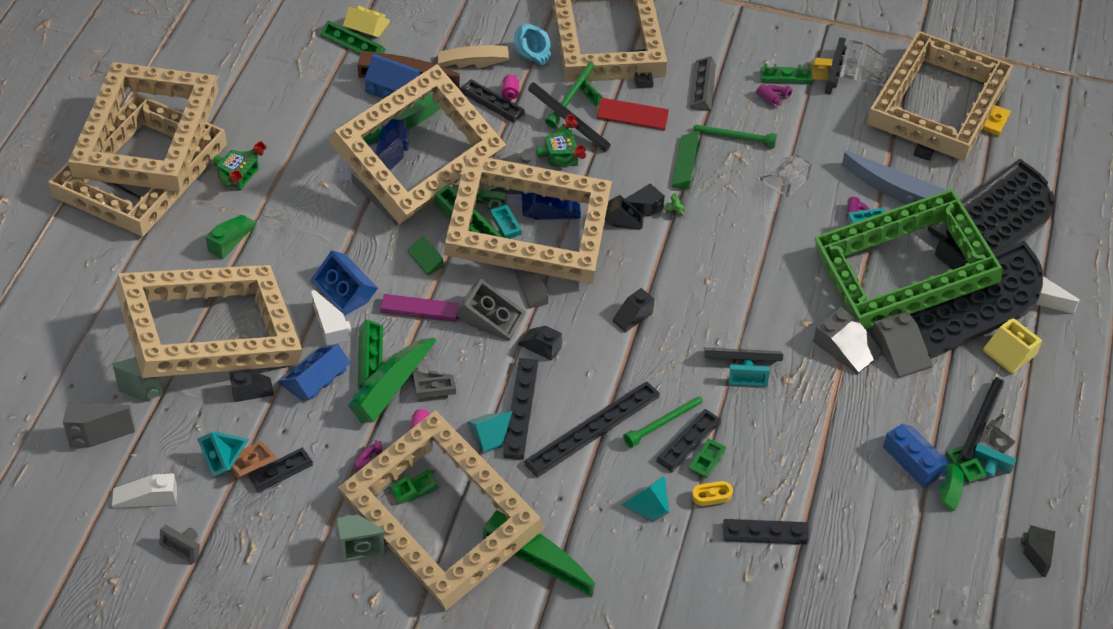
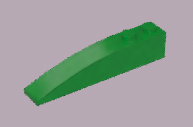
M433 94L427 95L424 100L416 102L412 108L404 110L400 116L390 119L385 126L381 125L374 133H369L363 137V140L367 145H371L393 137L421 123L441 109V107L433 101Z
M448 183L435 193V205L451 220L457 191ZM473 208L469 231L502 237Z
M435 338L420 339L405 347L381 365L370 378L365 380L363 387L354 394L352 401L348 405L361 423L375 422L437 341Z
M496 510L483 527V539L487 538L507 521L506 516L502 512ZM539 533L514 554V556L593 597L595 582L565 551Z

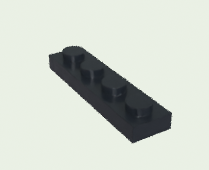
M839 37L826 83L825 93L831 94L833 88H837L839 78L836 77H840L842 67L839 66H843L844 56L848 47L845 45L846 38Z
M723 519V541L807 544V522Z

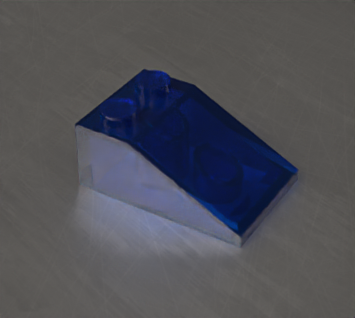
M390 119L385 126L382 125L375 154L389 171L404 158L405 151L409 150V140H406L409 128L406 127V120Z
M521 191L523 216L536 220L581 218L580 204L576 201L560 200V198L550 196L542 197V195L534 192L526 194L524 191Z

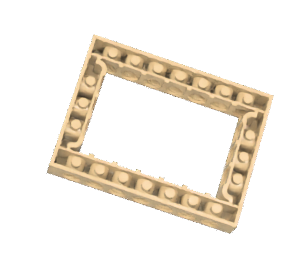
M551 0L565 82H575L578 79V74L582 73L589 62H593L594 67L587 76V81L634 79L635 72L638 75L641 73L648 75V72H651L653 78L666 76L667 59L653 0H633V6L636 9L635 16L638 18V28H640V39L643 41L642 49H646V51L580 54L571 2H593V0Z
M918 31L870 108L867 124L965 161L1006 87L1014 65ZM924 61L984 83L981 93L978 94L976 102L972 104L971 111L967 113L965 122L961 124L958 134L952 126L940 124L933 119L929 120L919 116L917 113L913 114L903 110L901 107H897Z
M112 62L68 161L71 176L73 178L180 192L219 91L217 76ZM128 87L134 93H151L152 95H166L172 98L174 96L188 100L164 161L100 152L101 148H104L106 137L110 134V127L115 122L116 113L120 111V104L122 99L126 97L125 93Z
M438 64L336 129L329 139L331 145L399 225L434 201L435 193L448 183L452 186V184L456 185L460 182L467 154L494 158L506 146L503 140ZM434 92L432 95L433 101L439 104L446 113L445 115L450 117L456 124L457 129L462 131L473 147L407 192L367 145L363 137L369 133H374L381 125L385 126L390 119L400 116L404 110L412 108L416 102L424 100L428 94Z
M135 93L120 108V111H117L115 122L112 123L109 130L110 134L106 137L104 148H101L100 152L115 154L142 125L174 137L183 112ZM206 122L180 192L151 188L133 208L131 201L118 198L113 193L109 194L102 191L97 186L93 187L86 184L89 181L88 179L73 178L69 163L67 162L48 181L51 196L143 237L213 161V158L227 145L225 129Z
M467 154L445 241L444 255L593 284L612 181ZM480 183L487 184L490 187H503L506 190L524 191L526 194L529 192L542 195V197L550 196L560 198V200L576 201L578 204H589L580 251L575 252L469 231Z
M270 265L118 273L115 291L142 378L293 366L298 364L302 348ZM256 294L255 304H258L260 317L263 318L266 326L265 331L269 334V337L161 345L148 302L153 300L170 301V299L184 298L189 300V298L200 297L207 299L208 297L216 296L227 297Z
M436 410L338 487L343 498L358 515L383 529L384 543L445 611L544 530L541 517ZM432 441L440 447L444 455L447 454L456 468L459 467L466 474L469 481L472 480L479 488L482 495L485 494L492 501L496 509H500L507 519L504 524L446 572L440 568L374 496L382 492V488L392 480H397L398 476L407 468H412L414 463L422 456L428 455L433 450Z

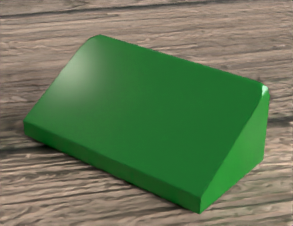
M585 79L579 89L597 107L600 105V100L603 97Z
M424 236L420 237L407 250L427 275L443 268L442 256Z

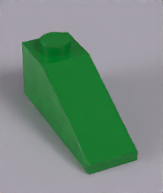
M239 215L216 225L205 237L208 252L224 259L257 225V222Z

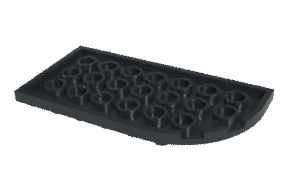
M1018 159L961 201L993 254L1025 241L1047 223L1053 211L1054 195L1047 185L1048 181L1022 159ZM944 222L929 226L927 229L939 239L950 233Z
M1025 241L994 254L1002 267L1001 282L910 314L918 325L930 359L994 331L1010 319H1020L1036 305L1042 292L1043 270L1039 259Z

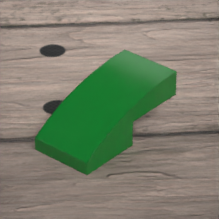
M708 438L701 451H698L692 461L689 470L708 478L725 453L726 446Z
M964 445L946 452L945 456L949 462L964 472V480L967 483L987 476L977 458L967 462L960 460V454Z
M951 463L946 465L947 482L940 485V501L953 512L956 510L962 495L964 472Z
M429 469L412 479L407 476L390 486L399 504L420 498L439 488Z

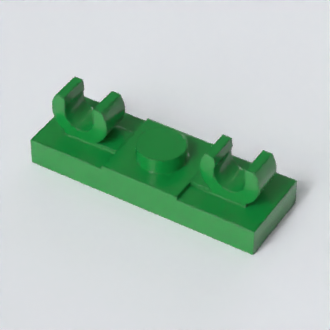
M765 64L760 69L761 83L812 84L813 80L810 65L807 68H801V65H798V68L777 67L776 64H774V67H768Z
M452 184V187L458 192L459 185ZM479 189L476 202L483 203L484 201H489L488 207L492 209L494 203L499 204L498 207L503 206L502 203H507L508 197L506 193Z

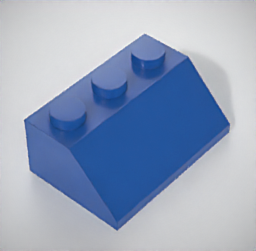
M374 54L365 77V92L384 99L420 76V70Z
M332 250L311 279L343 315H347L367 304L378 289L346 254Z
M339 344L321 346L278 382L297 398L310 400L319 394L318 390L322 387L329 386L335 376L343 374L351 362Z
M901 424L886 434L883 448L923 488L946 474V465L950 463L913 426Z

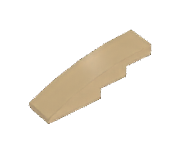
M467 46L438 52V64L442 67L457 64L458 68H463L475 64L478 69L509 60L508 46Z

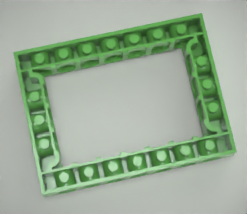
M953 189L815 236V248L847 310L856 317L865 330L872 328L875 321L907 311L912 314L1001 282V265ZM944 222L968 263L963 267L947 270L946 273L935 277L930 276L929 279L918 283L913 282L912 285L901 289L896 288L892 292L884 295L879 294L875 298L867 300L866 291L862 290L858 277L854 275L850 262L847 263L844 256Z

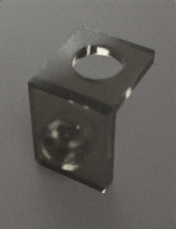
M1000 414L995 420L989 422L986 427L988 431L984 439L1001 453H1005L1016 442L1000 430L1005 418L1004 414ZM996 439H1005L1007 441V445H999L996 442Z

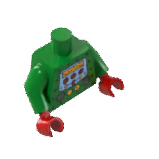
M572 114L566 116V124H563L554 133L545 137L544 146L536 147L537 158L547 157L550 166H560L563 168L578 166L579 158L584 159L586 157V149L583 145H576L573 132L569 130V128L577 126V121Z
M262 141L257 142L253 149L249 151L230 150L224 157L216 155L213 158L212 163L217 166L218 177L224 186L231 185L240 191L259 170L258 156H262L264 154L263 150L267 148Z

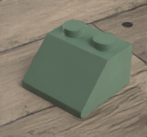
M136 357L112 363L120 392L141 400L153 399L163 395L160 378H142Z
M345 515L337 518L342 562L385 556L382 528L360 515Z

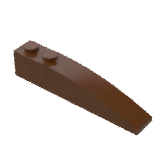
M361 51L357 64L358 77L360 78L366 77L374 54L420 70V75L436 65L411 57ZM439 66L456 87L460 89V74Z

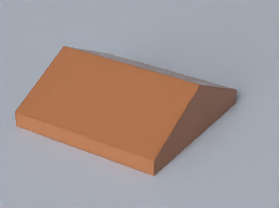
M259 441L244 448L230 470L235 477H240L276 460L277 457L262 441Z

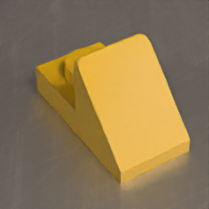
M812 59V79L827 80L829 67L832 66V59Z

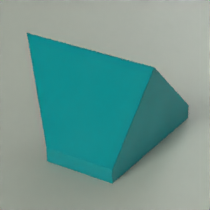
M512 411L487 414L467 421L483 453L502 447Z
M215 431L197 439L213 477L230 470L249 441L247 438Z
M662 476L621 505L650 520L656 521L669 513L666 478Z

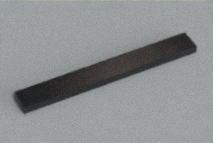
M644 382L526 459L524 465L537 478L658 399L660 393L650 383Z

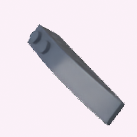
M847 150L844 152L842 165L871 187L904 204H910L945 191L943 188Z

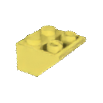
M355 5V8L348 7L343 26L379 37L390 23V20L385 18V14Z
M1013 318L997 330L983 348V351L1013 374L1037 355L1042 340Z

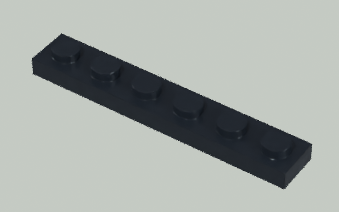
M519 358L504 458L524 460L539 360Z

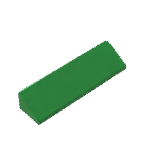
M330 21L326 22L320 33V36L361 54V51L384 53L386 51L382 45Z
M700 131L681 135L672 187L690 188Z
M367 319L359 327L358 388H362L365 380L370 378L382 365L383 325Z

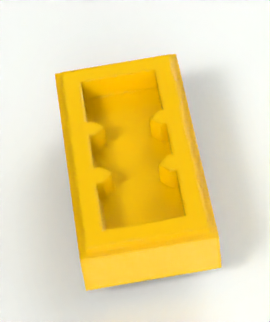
M995 105L983 127V131L999 136L1011 111Z

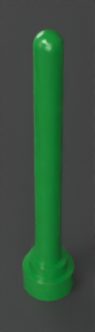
M589 62L566 94L561 102L563 106L567 107L594 67L593 62ZM552 112L546 117L545 123L551 128H556L560 123V116Z
M702 125L693 126L695 132L700 131L701 133L764 142L768 147L775 148L777 134L775 133L766 134L765 136Z
M698 396L638 431L630 430L623 435L625 444L629 448L637 446L642 437L700 405L703 399Z

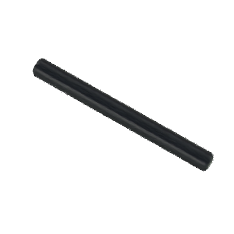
M535 82L529 85V92L564 120L567 115L572 114L577 121L575 129L604 152L609 150L611 143Z
M996 377L992 381L962 449L960 460L964 462L972 459L1003 388L1004 380L1000 379V377Z

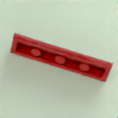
M601 98L597 118L665 130L669 109Z

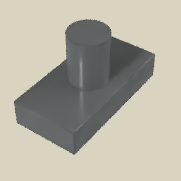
M167 525L160 529L159 544L193 564L199 559L200 544L194 541L197 538V532L193 528H188L182 534Z

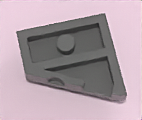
M417 367L412 372L417 399L456 394L453 375L440 374L431 370L429 374L419 372Z

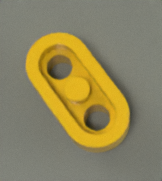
M725 481L700 484L694 487L692 500L699 506L726 503L732 498L733 487Z

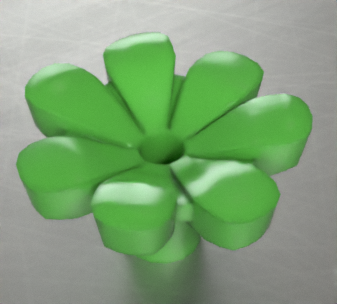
M675 192L670 196L671 204L665 207L667 212L675 210L682 216L685 209L680 204V200Z

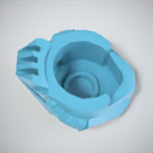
M531 24L519 26L513 37L515 52H518L523 59L542 66L549 63L552 54L549 51L551 42L548 34Z

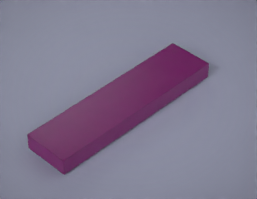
M384 294L380 312L456 322L457 316L455 313L459 308V303Z

